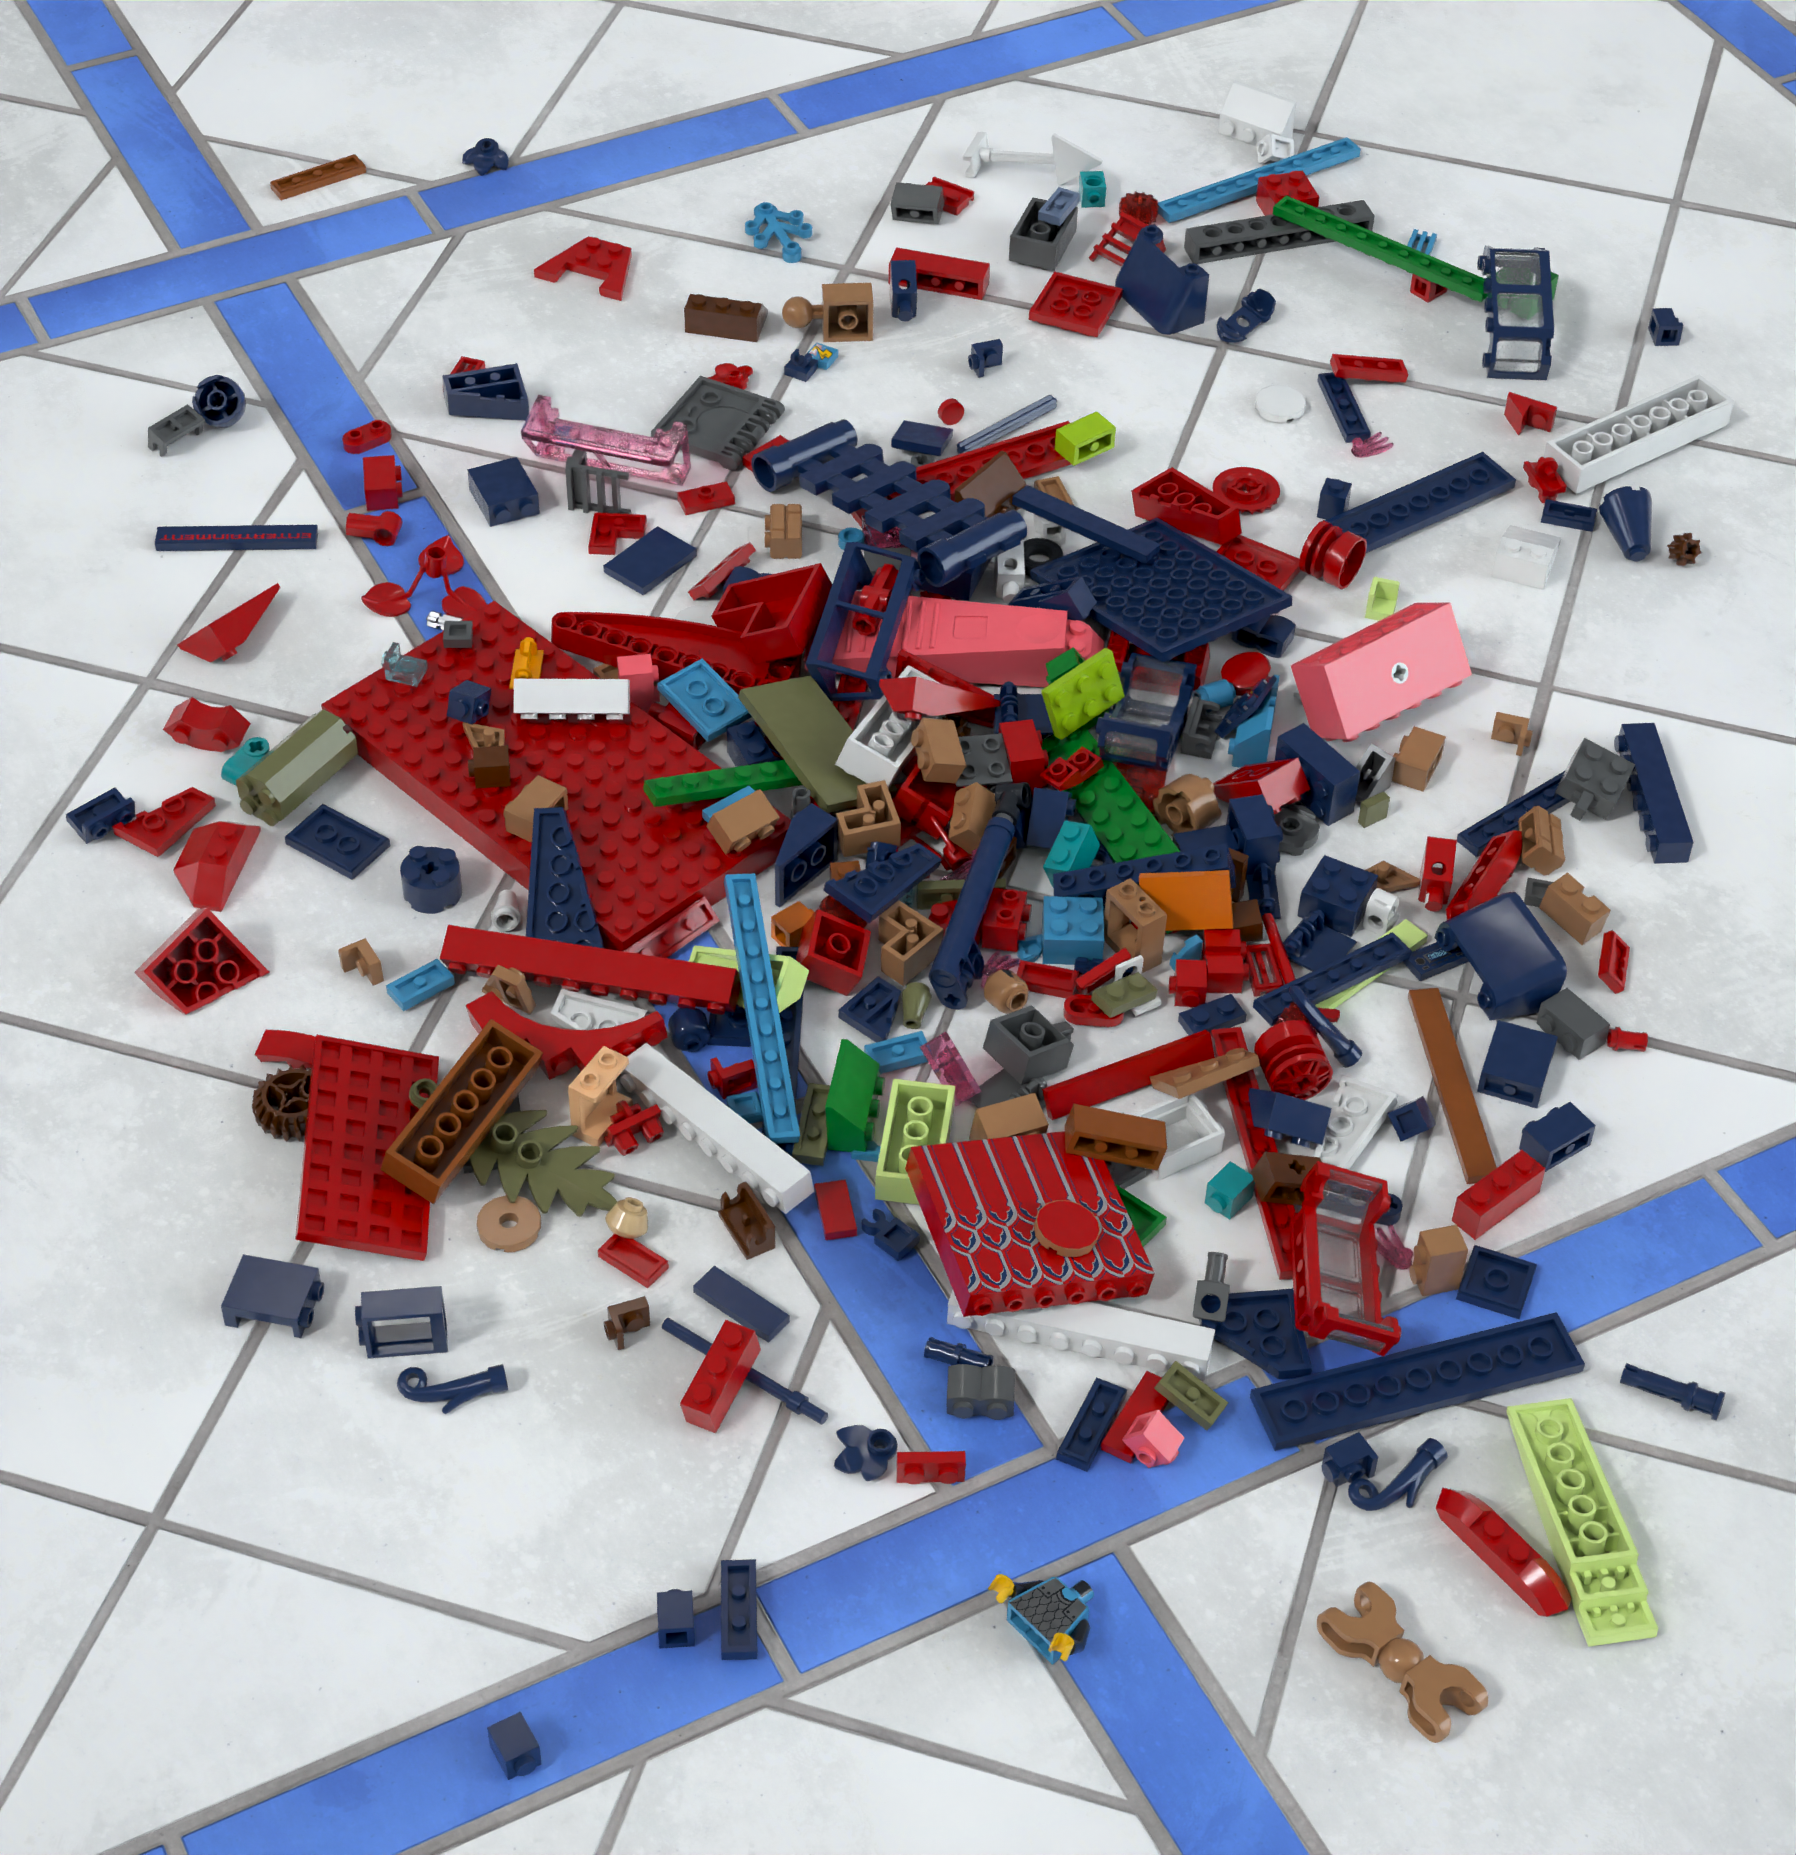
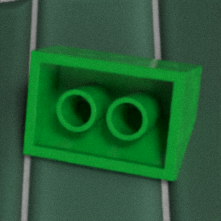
M841 1039L825 1105L828 1150L865 1152L868 1141H873L875 1123L872 1121L873 1118L879 1117L880 1100L877 1099L878 1095H884L885 1077H880V1064L848 1039Z

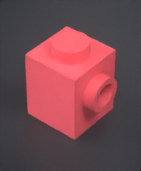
M1159 1410L1137 1416L1122 1441L1135 1453L1136 1458L1141 1463L1151 1468L1162 1464L1168 1465L1174 1461L1179 1454L1178 1448L1185 1437Z

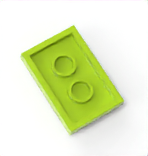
M1107 648L1102 649L1041 690L1054 736L1061 740L1125 697L1113 652Z

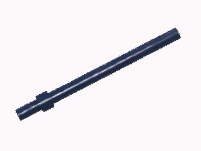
M666 1318L662 1324L663 1330L707 1355L712 1343L670 1318ZM751 1367L745 1378L746 1380L786 1403V1408L797 1415L802 1413L821 1425L826 1422L828 1413L810 1403L807 1396L797 1390L794 1392L790 1391Z

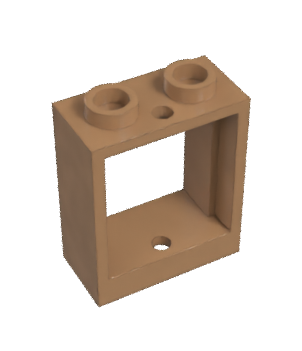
M1131 878L1107 889L1104 913V941L1115 953L1126 947L1131 954V959L1141 955L1143 957L1142 973L1162 963L1167 914ZM1129 919L1138 927V930L1129 922Z

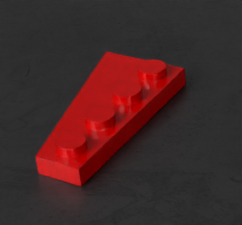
M903 649L898 653L895 678H898L905 668L910 665L941 684L994 699V695ZM995 707L952 713L961 716L964 720L967 719L970 723L994 729Z

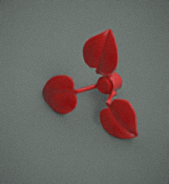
M449 535L436 540L420 553L418 558L420 569L408 592L405 593L404 589L397 584L385 582L373 586L365 595L361 596L364 605L373 612L389 617L400 616L410 610L411 604L407 598L412 596L423 573L426 572L431 578L443 576L448 596L442 599V609L447 615L464 619L487 605L483 597L474 589L465 586L458 587L455 591L451 589L448 575L460 571L463 567L464 559Z

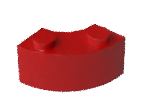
M191 697L173 709L163 730L172 736L173 740L177 743L207 751L224 752L240 746L251 723L231 705L211 707Z

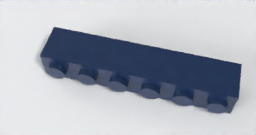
M1655 723L1621 724L1619 735H1616L1614 739L1615 751L1620 753V757L1635 764L1627 781V789L1633 795V809L1635 812L1638 811L1640 831L1644 832L1646 836V850L1651 852L1654 864L1687 863L1694 842Z

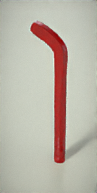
M1266 913L1262 916V921L1284 983L1287 984L1296 980L1274 917L1271 913ZM1318 1008L1330 1022H1337L1339 1020L1340 1010ZM1302 1012L1297 1014L1298 1016L1307 1019Z

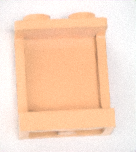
M603 1046L568 1086L571 1125L578 1127L577 1132L572 1136L592 1146L599 1147L604 1142V1137L608 1136L607 1128L614 1125L610 1120V1116L617 1113L616 1103L624 1100L629 1106L633 1105L631 1098L617 1092L616 1078L629 1064L628 1057Z

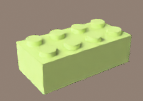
M893 1079L875 1176L876 1200L919 1205L905 1169L910 1149L914 1146L949 1143L954 1114L955 1086Z

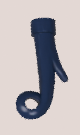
M1291 985L1289 994L1294 1003L1333 1050L1334 1057L1345 1068L1356 1064L1362 1056V1050L1353 1040H1348L1320 1012L1299 985Z
M503 1364L488 1367V1370L428 1387H426V1373L418 1367L404 1369L397 1379V1387L400 1393L412 1401L434 1402L450 1400L442 1409L444 1414L449 1413L460 1404L489 1392L494 1394L508 1391ZM411 1378H418L419 1382L414 1388L408 1385V1381Z
M1428 1438L1417 1448V1453L1380 1493L1375 1485L1367 1479L1359 1478L1352 1481L1348 1488L1351 1502L1360 1509L1374 1511L1390 1505L1407 1492L1406 1507L1412 1508L1418 1491L1426 1477L1448 1458L1447 1451L1436 1439ZM1359 1489L1366 1490L1370 1498L1362 1496Z

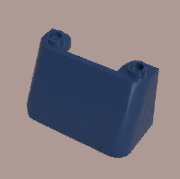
M1153 224L1139 231L1115 279V287L1123 289L1122 298L1156 331L1161 334L1171 335L1204 323L1209 274L1195 263L1178 267L1156 246V244L1163 240V232Z
M1516 892L1502 893L1442 922L1436 931L1434 938L1437 944L1447 952L1453 951L1459 946L1482 980L1483 984L1478 993L1477 1001L1490 1021L1539 1013L1541 1003L1559 993L1566 979L1567 967L1562 955Z

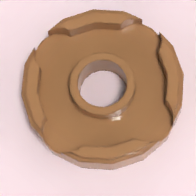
M506 1195L492 1199L482 1207L477 1216V1232L480 1240L488 1248L496 1250V1248L504 1249V1252H516L527 1248L535 1242L541 1229V1215L537 1206L529 1199L518 1196L515 1203H510ZM505 1221H515L517 1223L511 1228L501 1226Z

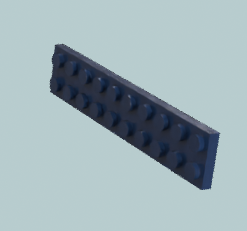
M1555 1312L1251 1389L1250 1399L1273 1449L1276 1451L1583 1372L1585 1363L1559 1315Z

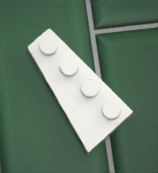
M1342 1075L1339 1081L1338 1092L1335 1093L1332 1101L1333 1106L1323 1144H1317L1313 1157H1319L1323 1163L1349 1170L1388 1117L1387 1113L1392 1111L1398 1103L1397 1094Z

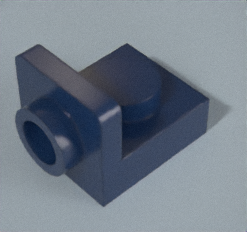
M996 339L971 344V355L968 356V363L970 369L975 371L978 378L984 377V368L1002 365L1003 344L1001 340Z

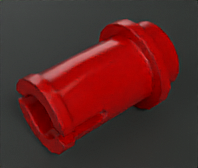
M1620 1027L1609 1029L1607 1047H1612L1613 1051H1618L1619 1048L1641 1052L1646 1051L1648 1034L1646 1032L1623 1031Z

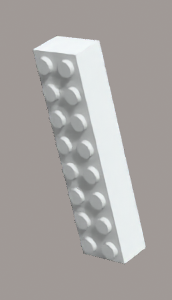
M1699 374L1548 441L1544 458L1552 457L1558 464V474L1566 486L1577 494L1727 426L1734 400Z

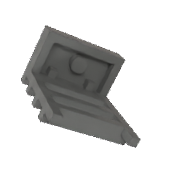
M576 447L572 456H568L566 461L568 510L573 511L574 508L583 509V513H589L592 510L598 511V513L631 514L630 509L621 508L620 479L628 480L629 473L587 466L586 448ZM589 474L596 475L598 504L591 503ZM604 476L611 477L613 506L606 505Z

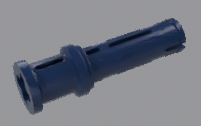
M1628 1363L1625 1365L1620 1380L1621 1384L1680 1403L1681 1407L1686 1411L1693 1409L1711 1415V1419L1715 1421L1718 1419L1726 1394L1723 1391L1715 1393L1698 1387V1383L1694 1381L1688 1384L1678 1382Z

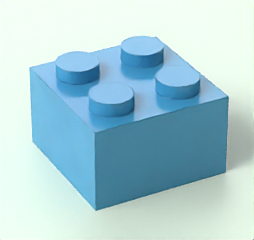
M1043 897L1042 964L1075 965L1077 957H1085L1090 961L1093 958L1103 959V898Z

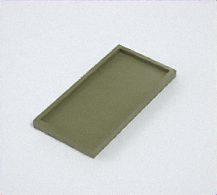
M811 675L741 689L738 696L739 700L803 786L810 790L811 797L817 805L827 813L857 807V786L868 783L846 773L842 768L835 765L853 730ZM892 784L888 790L891 798H895L898 789Z

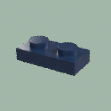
M1229 994L1179 1013L1178 1022L1188 1036L1203 1030H1207L1211 1034L1213 1029L1231 1028L1246 1022L1247 1014L1233 995Z

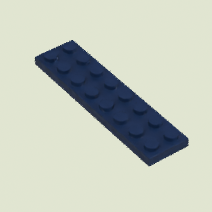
M1481 452L1325 521L1333 526L1340 527L1342 533L1349 531L1366 539V553L1508 491L1515 487L1516 479L1488 455Z

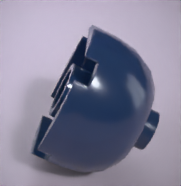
M213 375L205 378L196 387L198 390L192 399L193 409L205 419V423L219 428L229 427L238 422L243 416L246 407L245 394L232 379L222 375Z

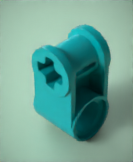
M261 737L247 740L224 763L221 771L222 779L237 786L236 780L269 752L270 746L268 741Z

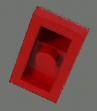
M1509 392L1504 415L1518 435L1521 434L1526 425L1551 432L1554 426L1557 406Z

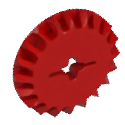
M1252 467L1227 469L1215 478L1212 487L1214 493L1239 507L1241 514L1249 512L1253 515L1255 511L1263 513L1264 509L1270 510L1272 505L1277 504L1280 496V486L1277 480L1269 473Z

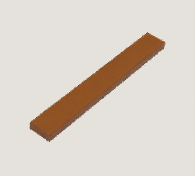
M1439 988L1409 990L1408 1000L1466 1184L1477 1183L1497 1167Z

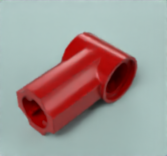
M385 511L380 516L349 513L346 522V535L372 538L379 545L391 546L397 539L403 521L398 514L391 511Z

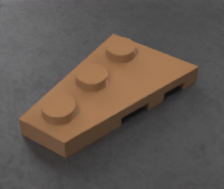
M1236 1048L1228 1051L1226 1055L1151 1076L1150 1080L1153 1089L1181 1099L1260 1066L1257 1054L1244 1050V1048Z

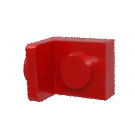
M717 1057L710 1059L711 1071L707 1073L708 1080L713 1089H718L723 1099H726L727 1096L741 1094L757 1088L755 1066L752 1059L735 1063L726 1068L722 1067Z

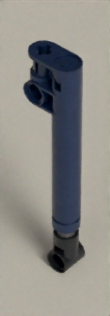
M1027 782L997 784L995 789L996 806L992 818L988 820L929 972V980L939 1001L950 1009L960 1010L966 1007L968 1002L967 990L972 987L974 980L981 979L984 974V959L975 941V936L1014 836L1015 826L1021 810L1027 809L1031 805L1032 792Z

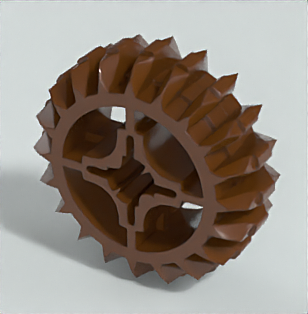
M290 1065L288 1070L282 1071L278 1068L276 1075L267 1074L266 1081L258 1082L257 1090H254L252 1110L255 1121L258 1123V1126L262 1127L265 1134L271 1133L274 1139L283 1135L286 1142L291 1137H296L300 1142L301 1137L305 1135L311 1069L307 1071L304 1065L299 1069H294ZM272 1106L278 1107L279 1110H275Z

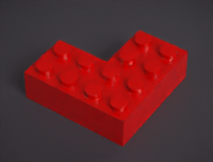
M818 563L729 584L711 617L717 627L743 632L740 639L754 664L772 663L777 659L786 657L795 658L804 652L823 614L832 583L822 564Z

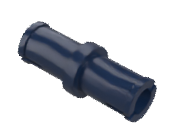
M930 1337L924 1349L925 1358L941 1361L951 1366L968 1364L983 1368L993 1365V1355L967 1349L966 1345L962 1343L954 1345Z

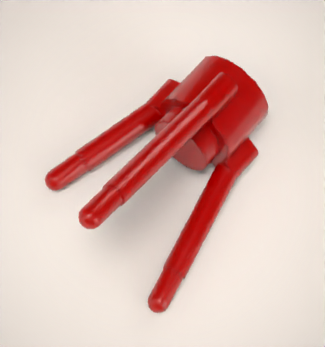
M931 816V822L946 844L943 848V856L916 835L912 840L920 843L941 858V864L946 871L951 869L954 872L965 869L971 863L972 855L949 840L947 833L936 817Z

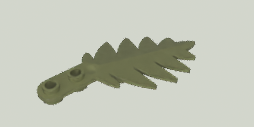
M430 1079L416 1081L409 1091L411 1103L420 1109L428 1098H423L419 1094L426 1093L430 1097L438 1085ZM527 1110L503 1114L469 1158L474 1175L481 1186L486 1185L497 1160L500 1181L510 1203H515L527 1176L531 1194L537 1206L544 1214L548 1213L557 1190L566 1205L578 1217L583 1216L587 1205L610 1211L617 1203V1200L603 1189L604 1186L614 1179V1173L592 1169H578L600 1152V1147L574 1146L552 1150L577 1132L578 1127L576 1125L548 1127L523 1133L546 1117L547 1110Z

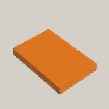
M1230 870L1140 873V888L1167 914L1165 931L1233 929Z

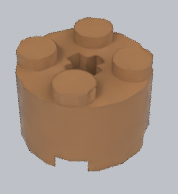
M1193 774L1182 775L1158 791V797L1153 801L1154 811L1161 825L1166 823L1174 832L1173 834L1208 828L1220 819L1222 815L1214 794L1213 783L1206 777L1201 779Z

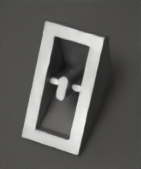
M1372 743L1356 767L1360 771L1356 801L1360 804L1361 801L1384 792L1391 786L1395 757Z

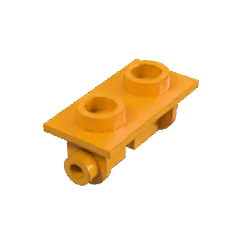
M526 637L520 642V649L515 651L510 689H514V679H540L544 650H537V644L531 637Z

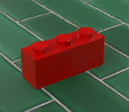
M1519 1151L1457 1197L1452 1222L1476 1240L1540 1192L1546 1168L1525 1151Z
M725 1320L680 1402L686 1422L713 1433L717 1432L761 1351L755 1330Z

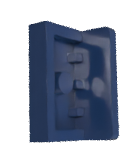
M114 787L67 813L66 821L82 840L88 844L95 839L103 838L109 831L113 830L112 826L120 822L124 825L129 823L135 817V801L131 797L125 799Z

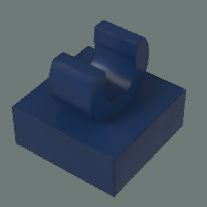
M796 349L790 356L791 360L784 366V375L807 382L818 369V360L812 359L811 353H807L805 356L800 355L799 349Z

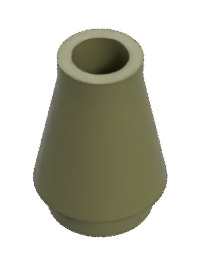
M909 983L902 991L903 1025L906 1028H920L921 1021L932 999L929 987L923 983Z

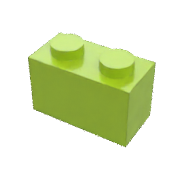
M1096 411L1056 429L1055 450L1075 466L1114 448L1116 427Z

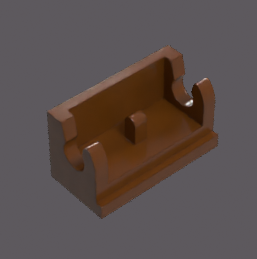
M745 1181L738 1184V1194L735 1198L730 1200L727 1192L722 1194L720 1199L721 1210L718 1211V1215L742 1254L748 1260L775 1249V1225Z

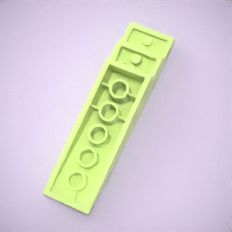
M1572 1398L1507 1406L1506 1412L1540 1518L1562 1580L1572 1598L1571 1604L1588 1647L1656 1637L1658 1626L1647 1603L1648 1589L1637 1566L1639 1554Z

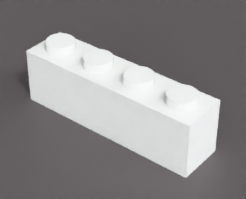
M514 679V713L521 714V719H538V714H549V719L562 720L566 719V714H578L579 720H595V714H606V720H623V714H630V680Z

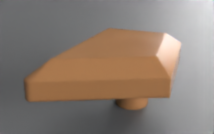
M463 722V730L472 749L474 747L504 746V729L478 724L471 725Z
M1384 860L1366 869V871L1378 875L1376 888L1386 892L1420 885L1419 878Z

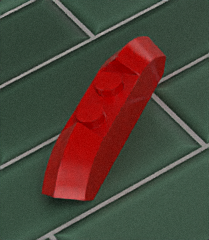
M1512 830L1491 838L1447 906V920L1498 896L1502 886L1512 877L1522 849V831Z
M1442 1487L1436 1505V1511L1441 1521L1538 1615L1548 1617L1568 1610L1572 1598L1558 1574L1540 1554L1485 1502L1470 1493Z

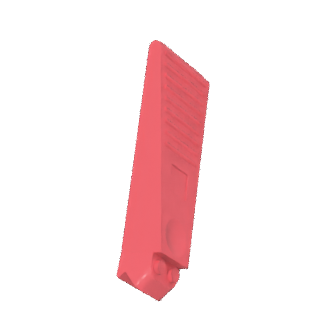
M855 591L851 604L860 606L862 591ZM909 596L886 667L892 673V678H895L898 653L903 649L968 683L1003 685L1005 682H1012L1015 686L1047 687L1049 684L1046 680V676H1048L1046 663L1072 647L1087 660L1104 649V640L1083 621L1067 619L1068 611ZM849 610L832 663L856 671L866 672L883 619H881L875 632L870 633L869 636L860 635L852 625L856 612ZM820 620L805 647L803 656L805 664Z

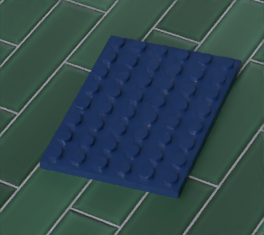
M1159 518L1128 529L1160 544L1159 553L1145 564L1096 542L1030 570L1031 580L1038 584L1082 576L1097 601L1089 611V616L1161 662L1169 661L1173 657L1192 651L1196 647L1215 641L1221 636L1236 632L1244 626L1256 623L1267 616L1277 614L1281 610L1292 606V596Z

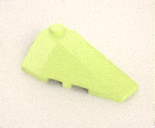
M694 945L689 962L738 970L735 950ZM769 954L780 1013L801 998L809 970L790 956ZM740 988L737 1004L745 1009L742 988Z

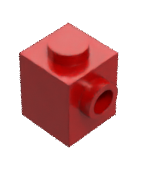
M1176 959L1174 976H1169V994H1174V1006L1197 1007L1205 1004L1207 993L1206 960Z

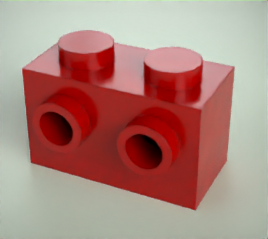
M993 888L982 925V948L1017 952L1019 940L1025 941L1027 923L1024 922H1030L1032 904H1027V892Z

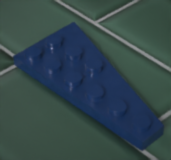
M563 807L534 808L526 937L605 949L565 809Z

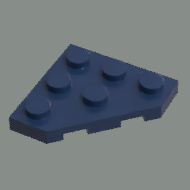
M1293 1288L1229 1293L1224 1322L1199 1319L1200 1326L1215 1329L1214 1339L1277 1379L1310 1375L1312 1372L1304 1332L1295 1327ZM1206 1295L1201 1301L1203 1310L1208 1313L1216 1312L1221 1305L1219 1298L1215 1295Z

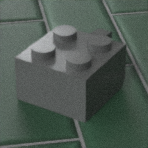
M1584 738L1573 754L1555 793L1575 803L1570 814L1575 819L1580 821L1588 810L1606 820L1616 806L1635 764Z
M1031 1005L990 1020L983 1049L1017 1082L1023 1085L1030 1082L1032 1078L1038 1079L1039 1077H1044L1067 1068L1074 1044L1070 1041L1074 1028L1066 1021L1056 1024L1050 1023Z

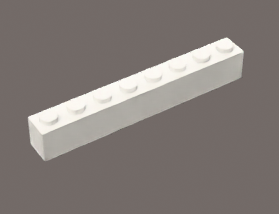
M645 1043L627 1056L629 1064L621 1072L620 1082L625 1090L630 1093L633 1091L648 1108L657 1104L661 1110L660 1115L666 1123H673L680 1129L686 1139L690 1141L693 1139L698 1143L707 1156H714L718 1159L727 1172L731 1174L734 1172L743 1182L746 1181L751 1190L755 1189L771 1207L776 1206L787 1214L814 1192L811 1172L648 1043Z
M953 1289L948 1302L947 1324L955 1325L961 1329L978 1330L993 1336L1019 1339L1025 1343H1037L1053 1347L1057 1350H1069L1085 1354L1089 1357H1101L1117 1361L1121 1364L1146 1367L1153 1371L1167 1372L1171 1365L1177 1361L1201 1380L1206 1378L1213 1348L1215 1329L1091 1302L963 1317Z

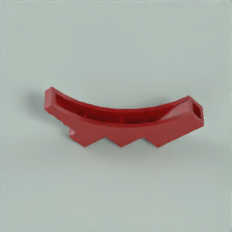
M493 991L465 1005L471 1024L478 1034L489 1020L492 1019L542 1051L543 1055L539 1067L549 1080L566 1073L574 1066H577L582 1071L603 1046L627 1057L645 1043H648L650 1046H656L662 1040L668 1038L664 1019L658 1011L636 1021L610 1028L573 1030L542 1025L525 1018L506 1006Z

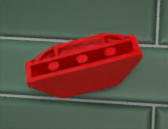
M218 821L193 829L173 869L177 880L189 897L193 907L200 909L208 908L212 911L222 912L259 836L260 826Z

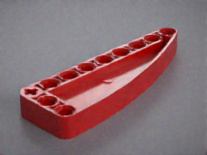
M559 612L552 617L551 642L559 649L617 668V657L651 654L652 665L658 666L659 682L703 658L738 695L740 690L744 688L799 678L802 657L801 654L795 658L777 659L772 663L754 664L740 639L743 632L684 620L601 612Z

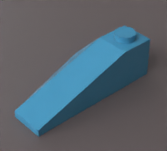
M1274 675L1277 680L1258 709L1238 725L1236 738H1230L1228 754L1233 755V767L1267 762L1280 675Z

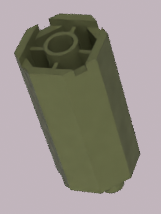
M324 709L317 714H313L236 780L238 794L241 799L240 807L245 813L253 814L269 826H275L358 755L356 737L352 732L347 734L343 730L346 724L340 717Z

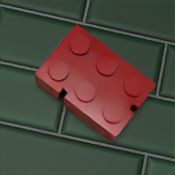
M917 763L901 786L893 803L898 816L909 823L914 820L917 822V828L938 840L940 835L931 822L930 817L935 816L943 829H945L953 815L956 791L965 788V786L956 788L955 783L924 781L921 769H919Z

